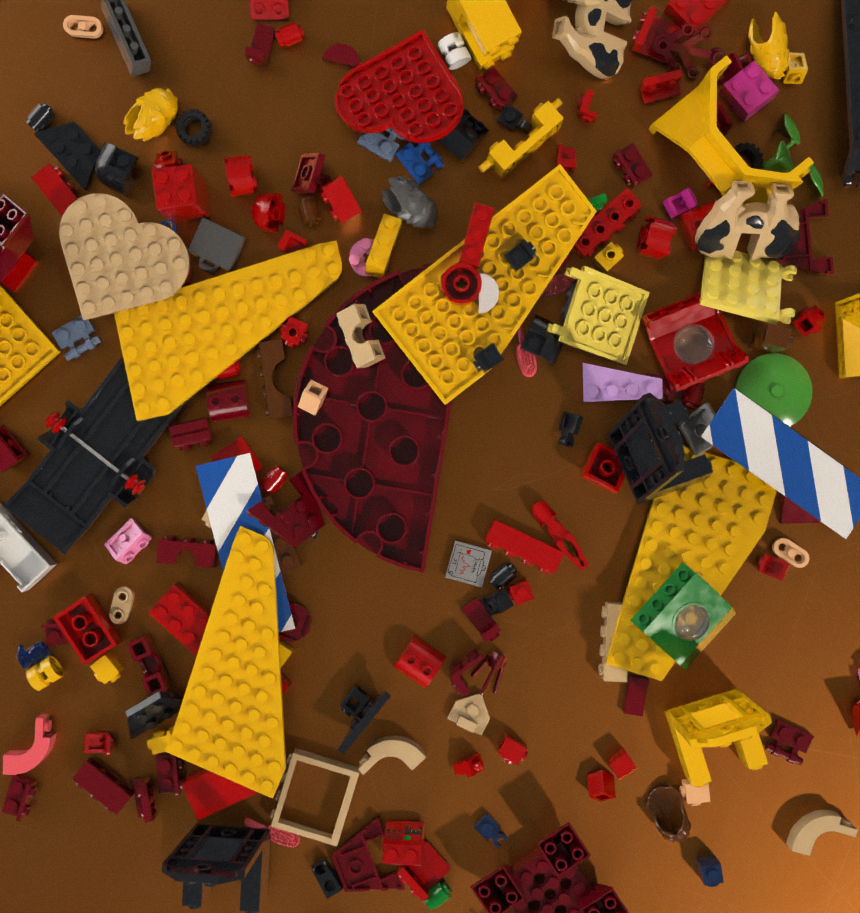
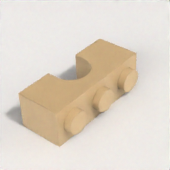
M353 304L336 313L339 326L342 328L345 336V342L351 351L352 360L357 368H366L385 359L379 340L365 341L363 338L364 327L372 322L365 304Z

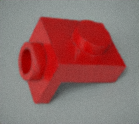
M587 89L585 95L581 94L577 105L580 106L577 117H580V120L583 122L595 123L598 114L588 110L594 95V91Z
M765 554L764 557L761 556L757 567H759V572L784 581L790 563Z
M108 731L84 733V754L105 753V755H110V750L114 747V738L111 737Z

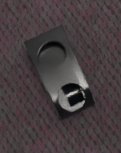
M326 857L311 865L312 871L327 899L342 891V883Z

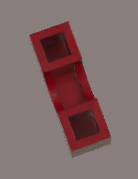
M165 535L164 538L158 540L156 563L178 564L180 563L182 551L189 550L195 556V566L215 568L218 564V550L213 539H203L202 542L195 541L193 537H183V540H177L176 536Z
M148 633L127 643L133 661H138L142 668V683L148 697L158 691L163 692L169 689L172 684L151 634Z

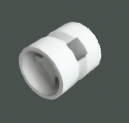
M460 32L451 33L438 42L442 55H446L444 60L449 70L460 68L471 60L468 49L463 47L464 40Z

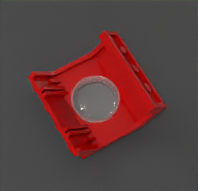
M701 292L642 316L648 341L671 390H685L694 384L703 383L709 378L722 375L726 371L749 363L748 355L736 344L721 310L700 305Z

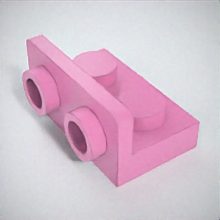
M130 518L104 545L116 561L127 564L135 558V555L141 549L148 545L152 536L145 533L135 519Z

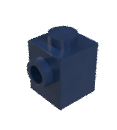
M716 856L697 859L699 877L705 886L715 887L720 883H724L721 863Z

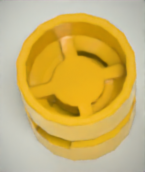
M49 656L42 660L40 665L36 664L26 670V677L30 685L37 691L42 690L50 685V682L53 683L64 676L63 668L54 656Z

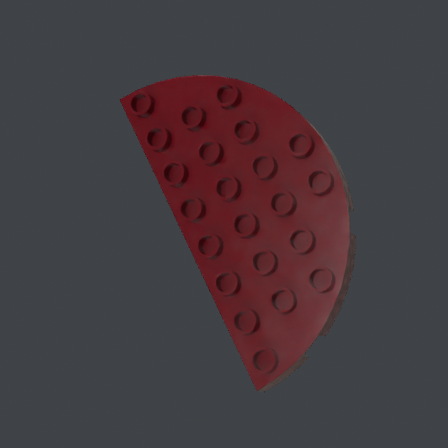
M433 263L423 264V268L412 269L403 273L399 270L386 275L359 290L335 311L324 324L326 328L318 337L314 347L311 345L299 373L293 406V435L295 445H298L299 456L303 465L301 470L312 495L322 511L355 544L359 543L385 562L424 573L452 400L444 405L372 311ZM353 304L366 305L372 322L364 327L363 338L365 341L379 340L385 355V359L366 368H357L354 364L351 351L345 342V336L342 328L339 326L336 314ZM310 380L328 388L324 402L316 415L298 407L302 393Z

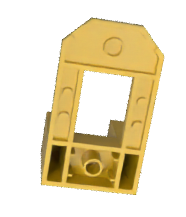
M506 0L447 1L446 9L479 70L483 68L488 70L495 65V61L499 59L503 61L512 56L511 52L515 48L514 44L519 41L518 38L522 31Z
M736 688L665 711L684 775L693 787H704L708 782L712 781L702 747L719 746L723 748L732 745V742H734L739 759L749 770H758L763 768V765L768 764L759 733L772 723L770 714Z

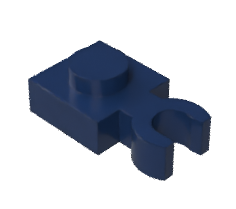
M488 812L474 824V828L487 841L490 838L493 839V843L497 848L501 847L497 841L499 838H503L505 841L508 840L504 832H499L501 829L500 824Z

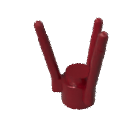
M493 651L492 654L488 653L486 658L471 674V677H474L489 661L488 666L492 669L480 691L481 696L484 694L495 670L498 671L493 694L497 693L503 669L507 664L505 662L507 658L496 651Z

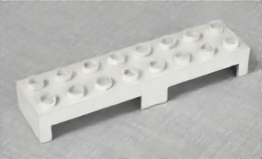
M0 503V564L20 584L17 588L21 592H25L39 582L57 563Z

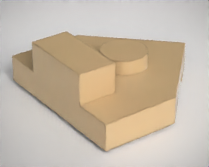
M479 692L456 700L447 719L472 733L475 732L482 736L490 716L484 698Z

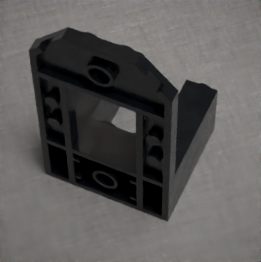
M651 393L642 395L607 433L637 504L697 484L713 473L712 464L705 454L684 461L682 435L677 429L689 417L688 410L683 406L682 401L665 405ZM655 446H656V448H657V450H658V453H659L660 457L657 456V454H656V451H655V449H654Z
M196 823L162 863V872L175 881L183 882L182 906H188L190 909L202 907L211 894L212 886L241 880L240 911H245L246 913L259 912L268 894L271 829Z

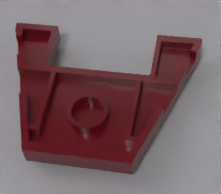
M824 199L797 211L799 215L800 240L786 255L772 260L786 266L792 265L799 269L816 273L834 274L833 257L812 258L809 219L827 218L829 216L827 199Z
M302 471L289 480L301 496L277 515L273 516L262 501L246 511L247 515L253 516L260 521L261 525L267 526L275 532V535L294 548L298 547L325 525L318 503L312 495Z
M379 817L332 853L331 857L345 892L405 889V884L398 878L397 871L380 877L367 842L384 836V829Z

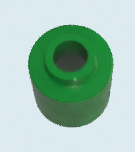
M439 881L429 889V897L424 900V903L430 910L439 908L451 898V888L446 882L442 883Z

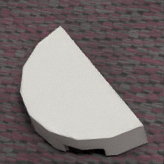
M480 273L482 287L479 294V313H485L497 303L499 289L493 278L487 274Z

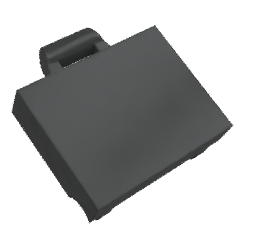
M202 217L188 251L196 257L200 256V269L212 275L220 267L229 272L233 270L246 238ZM205 259L214 263L215 266L213 267L205 263Z

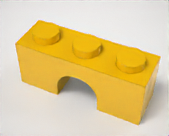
M383 214L366 262L365 274L377 278L385 276L392 249L396 245L401 231L402 219Z

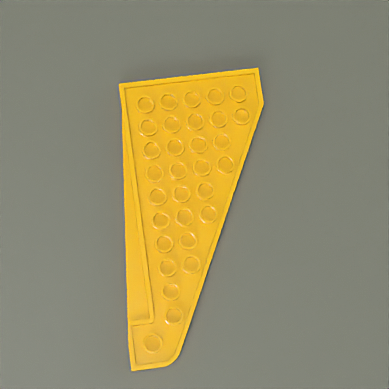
M337 240L317 244L185 286L165 300L114 313L136 420L142 421L172 413L285 323L289 317L294 316L340 278L343 269Z
M240 526L229 553L174 730L165 752L273 799L286 769L274 546L268 537Z

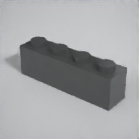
M101 0V10L131 77L149 72L151 59L125 0Z

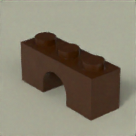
M772 324L764 325L763 329H753L748 348L769 354L786 350L793 342L792 329Z

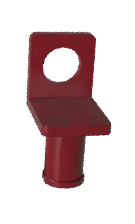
M735 51L728 56L732 62L723 72V78L717 80V86L729 81L744 66L752 63V54L746 52L738 57Z

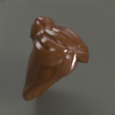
M664 786L653 789L647 799L646 806L655 822L657 830L664 839L670 842L678 843L684 841L690 835L691 823L688 820L681 793L676 789Z

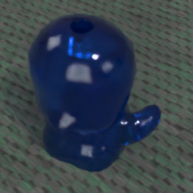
M39 641L27 650H24L23 645L20 644L17 649L18 653H16L19 663L26 670L49 657L50 650L46 643Z

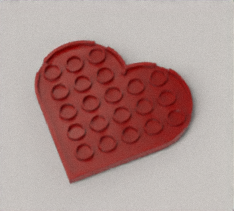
M423 29L351 69L341 79L337 94L335 93L337 112L341 120L349 128L362 133H378L392 128L401 138L415 143L433 142L448 135L459 123L464 110V100L459 85Z

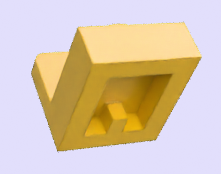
M790 52L788 58L790 64L786 69L783 83L802 84L808 71L805 54Z

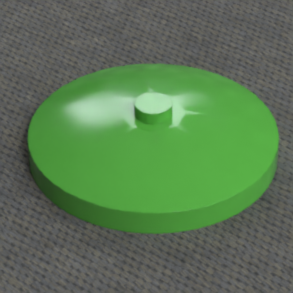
M770 353L752 359L741 369L734 385L736 390L788 427L797 423L806 414L812 400V383L806 369L797 360L784 354Z

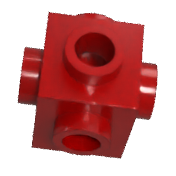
M166 150L157 153L156 161L153 164L154 169L181 166L183 162L181 158H178L176 151Z
M815 304L811 308L806 306L798 312L799 316L793 324L805 338L811 333L815 335L824 328L822 325L827 319L825 313Z
M289 317L287 324L283 323L279 332L281 334L280 338L285 340L283 344L292 348L295 345L300 347L301 344H305L309 336L307 331L310 326L293 317Z

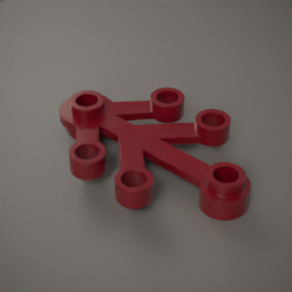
M685 22L681 28L670 35H657L653 40L652 47L656 53L664 55L670 72L674 65H678V69H681V65L675 62L671 51L678 52L687 68V75L691 79H695L699 76L700 71L694 66L689 55L709 59L714 65L726 55L719 47H715L711 51L693 47L703 39L708 40L712 37L713 32L707 26L702 27L700 32L684 42L675 43L674 41L681 36H689L694 31L693 25ZM686 26L691 27L689 32H684ZM705 30H709L707 36H703ZM662 41H665L666 45L663 48H660L659 44ZM717 54H721L719 60H715ZM696 69V74L690 75L691 70Z

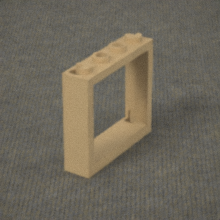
M295 748L293 754L289 753L286 762L289 768L287 772H284L281 783H284L282 790L278 789L275 798L278 804L277 808L273 807L270 819L273 820L271 827L337 846L360 771L357 766ZM297 760L350 776L333 834L280 818Z

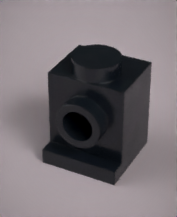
M505 588L496 590L480 600L489 617L503 613L514 606Z
M355 684L340 704L341 710L348 716L356 717L368 702L370 695ZM356 698L358 702L354 704L351 702V699Z

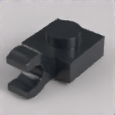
M508 104L497 119L498 124L512 132L518 128L528 135L532 128L531 123L522 120L523 113Z
M564 411L559 430L563 431L559 444L573 447V434L578 435L583 420L582 416Z

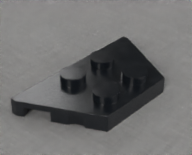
M75 122L36 132L34 135L84 190H87L89 187L88 182L91 174H94L96 159L100 152L95 143Z
M158 691L125 711L130 738L134 739L179 712L183 698L178 693Z
M384 691L376 696L373 701L368 700L362 708V714L360 716L357 714L351 721L350 729L338 747V751L342 754L347 751L391 697L389 693Z

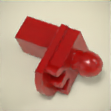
M478 753L465 760H458L452 763L455 775L473 777L477 773L484 771V764Z

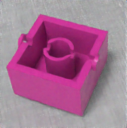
M753 61L723 84L719 94L728 103L729 110H734L739 118L745 122L772 101L779 89L759 65Z

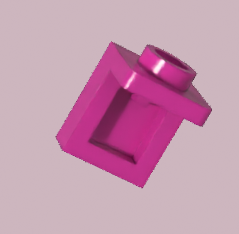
M689 187L663 201V204L672 219L698 205V201Z

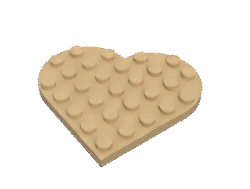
M101 193L83 196L67 208L61 219L59 228L60 242L84 321L165 300L176 294L188 277L190 258L182 239L173 230L164 225L153 222L139 223L131 208L114 196Z

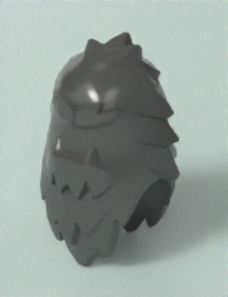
M402 176L397 178L390 177L389 182L392 187H390V190H382L384 197L382 202L385 207L398 218L406 220V224H412L413 227H421L422 229L427 227L432 229L439 218L435 201L413 180Z

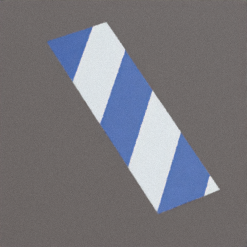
M733 388L701 437L847 539L860 519V478Z
M250 453L197 465L198 478L224 572L232 544L240 526L268 537L273 544L271 532L267 526L264 527L259 523L260 521L246 513L247 510L262 501ZM274 548L279 632L295 629Z

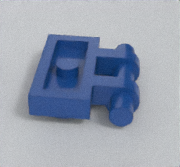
M410 142L395 154L419 186L434 175L430 167L435 164L438 169H441L444 166L441 156L430 147V142L418 143L419 146L416 148ZM423 151H425V153L430 158L426 162L420 155V153H422Z

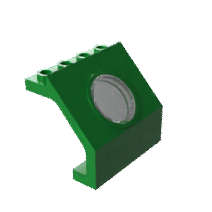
M682 562L630 621L686 670L732 619L736 612L705 580Z

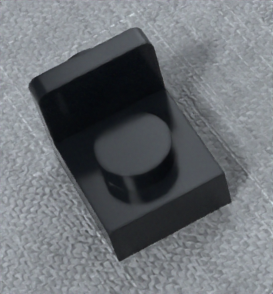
M524 239L519 245L505 254L504 257L514 271L517 272L536 257L534 253L536 249L530 241L527 243Z
M492 343L478 354H475L473 356L475 360L472 363L478 371L482 370L486 373L503 361L504 358Z

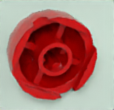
M263 193L251 205L250 214L255 225L260 229L268 232H278L280 230L277 228L279 225H283L286 214L285 203H282L280 199L283 198L281 194Z

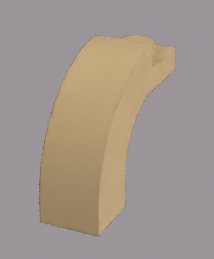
M398 735L384 736L367 746L366 751L369 755L366 753L359 760L358 770L364 775L377 761L391 756L401 759L413 771L426 758V751L409 738Z
M817 810L804 815L794 824L788 835L786 845L791 851L810 856L814 842L821 834L835 831L856 837L858 829L852 825L850 820L842 818L835 811Z

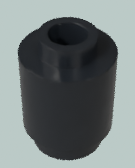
M45 102L43 104L38 103L28 114V119L25 122L37 132L40 129L43 130L53 119L54 115L52 112L54 110Z
M504 562L491 573L489 581L497 590L505 588L517 577L515 574L517 569L511 563L507 564Z

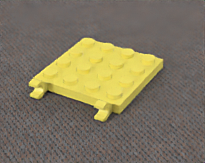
M735 251L732 259L723 256L712 258L705 255L700 305L775 325L778 321L790 324L791 317L795 316V310L792 308L780 310L782 279L792 281L793 274H797V267L792 265L782 267L783 264L766 258L751 260L749 254Z
M582 266L581 270L567 267L564 275L578 279L563 327L549 323L547 331L560 335L558 341L618 364L627 365L650 292L587 266Z

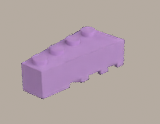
M583 363L584 402L639 400L642 395L648 393L653 394L659 400L663 399L662 379Z

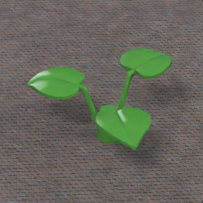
M786 113L782 115L784 116L786 129L791 136V142L787 146L784 141L779 143L777 154H774L772 158L762 163L764 170L784 173L791 172L796 168L790 157L789 148L795 142L797 145L800 144V133L794 121ZM812 164L809 167L811 170L809 173L820 191L819 197L823 196V180L816 166Z

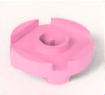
M364 238L356 242L350 250L349 261L351 267L361 277H373L365 274L366 263L363 256L370 253L374 239Z

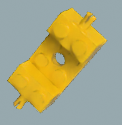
M557 98L550 103L548 100L545 104L540 103L533 110L531 124L534 130L529 134V138L525 142L522 140L514 147V151L504 139L500 143L496 141L489 148L490 152L486 158L487 160L478 166L481 172L484 173L491 166L503 179L560 129L564 119L556 110L563 104L562 101Z

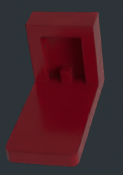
M259 23L256 25L251 47L246 46L244 52L249 63L267 66L276 32L274 27Z
M474 598L462 608L485 642L488 640L492 642L500 635L501 629L492 616L489 617L478 598Z

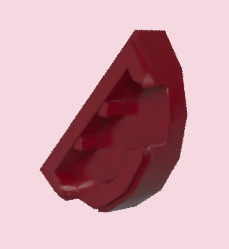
M337 43L330 46L322 57L324 61L353 68L360 65L358 53L347 44Z

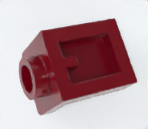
M53 618L47 619V622L41 625V629H45L47 646L68 643L67 638Z

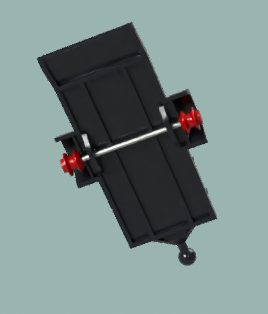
M122 356L81 410L67 399L65 402L66 410L60 418L59 412L51 413L46 418L45 427H52V429L40 435L37 440L48 447L50 451L29 479L7 501L4 508L65 555L92 526L112 498L125 508L141 495L154 478L156 469L143 458L152 446L157 444L158 438L172 420L177 418L176 415L187 401L169 415L137 421Z

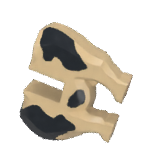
M567 0L569 3L577 4L575 13L576 28H573L567 16L555 19L552 38L560 40L568 51L569 56L578 61L584 69L594 76L606 79L617 74L624 62V50L627 41L604 32L605 21L618 27L631 23L630 7L632 0Z
M733 181L731 189L722 198L715 201L711 211L697 229L695 243L700 253L712 258L723 256L732 259L741 233L752 234L747 246L751 260L762 257L776 259L786 255L800 240L799 215L794 205L787 204V201L794 196L792 186L790 184L772 183L767 203L753 202L743 204L746 199L755 194L752 182Z

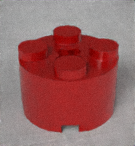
M245 154L224 158L231 197L254 194V191H257L255 175L251 176L250 173L254 172L251 156Z
M648 216L645 219L648 222L646 227L642 226L636 244V247L640 248V250L636 252L640 255L661 260L664 256H669L672 245H670V242L676 233L677 226L673 225L672 222Z
M454 264L442 276V293L446 300L453 305H470L475 302L481 292V276L469 264ZM461 280L467 285L463 289H459V286H456Z

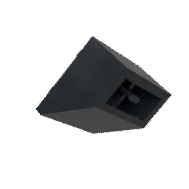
M464 108L457 126L438 141L462 161L473 151L489 130Z

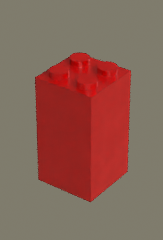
M192 164L151 169L156 208L161 214L175 223L201 220L202 217L211 219L206 180Z
M204 768L190 773L182 783V787L197 820L258 793Z

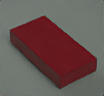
M629 675L623 708L624 714L643 717L649 682L648 678Z

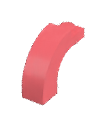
M41 714L36 718L35 740L31 749L25 751L10 750L3 755V774L16 775L25 773L36 767L49 755L56 740V733H49L52 727V721L49 720L50 714Z

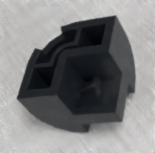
M104 142L96 159V176L109 189L128 197L135 181L131 175L139 158L119 149L115 145Z
M535 314L520 349L554 366L564 343L558 341L560 335L547 331L549 323H555Z

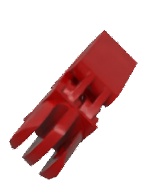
M534 502L531 510L540 526L546 524L555 545L580 570L586 569L589 565L573 535L560 522L554 519L557 514L547 502ZM563 539L572 543L576 555L582 561L583 566L576 557L572 556L565 549Z

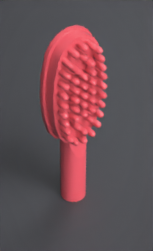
M564 274L555 275L541 294V297H552L565 292L578 279L565 276Z
M521 324L517 330L519 343L516 346V357L522 374L526 377H531L537 371L536 356L520 349L525 338L523 324Z
M246 818L243 824L250 828L271 829L270 840L282 846L296 847L300 842L299 835L271 827V824L267 826L249 818Z

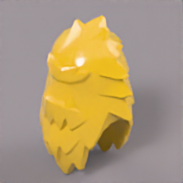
M775 12L774 17H772V34L770 39L764 42L755 19H752L748 38L751 43L750 52L753 59H755V62L768 77L774 79L785 77L783 72L790 64L788 61L790 50L788 49V35L786 34L785 23L782 22L779 14Z
M155 88L145 92L144 96L136 99L137 102L130 108L124 118L123 124H126L125 134H134L133 138L135 140L143 138L144 142L153 137H159L176 117L178 111L177 97L174 96L169 88L166 90Z

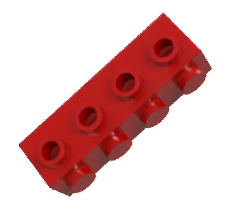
M626 188L591 219L572 249L581 259L585 256L590 258L597 251L595 247L600 243L602 245L606 244L612 238L610 236L612 232L616 231L618 233L626 226L624 222L628 218L633 220L640 213L641 202Z

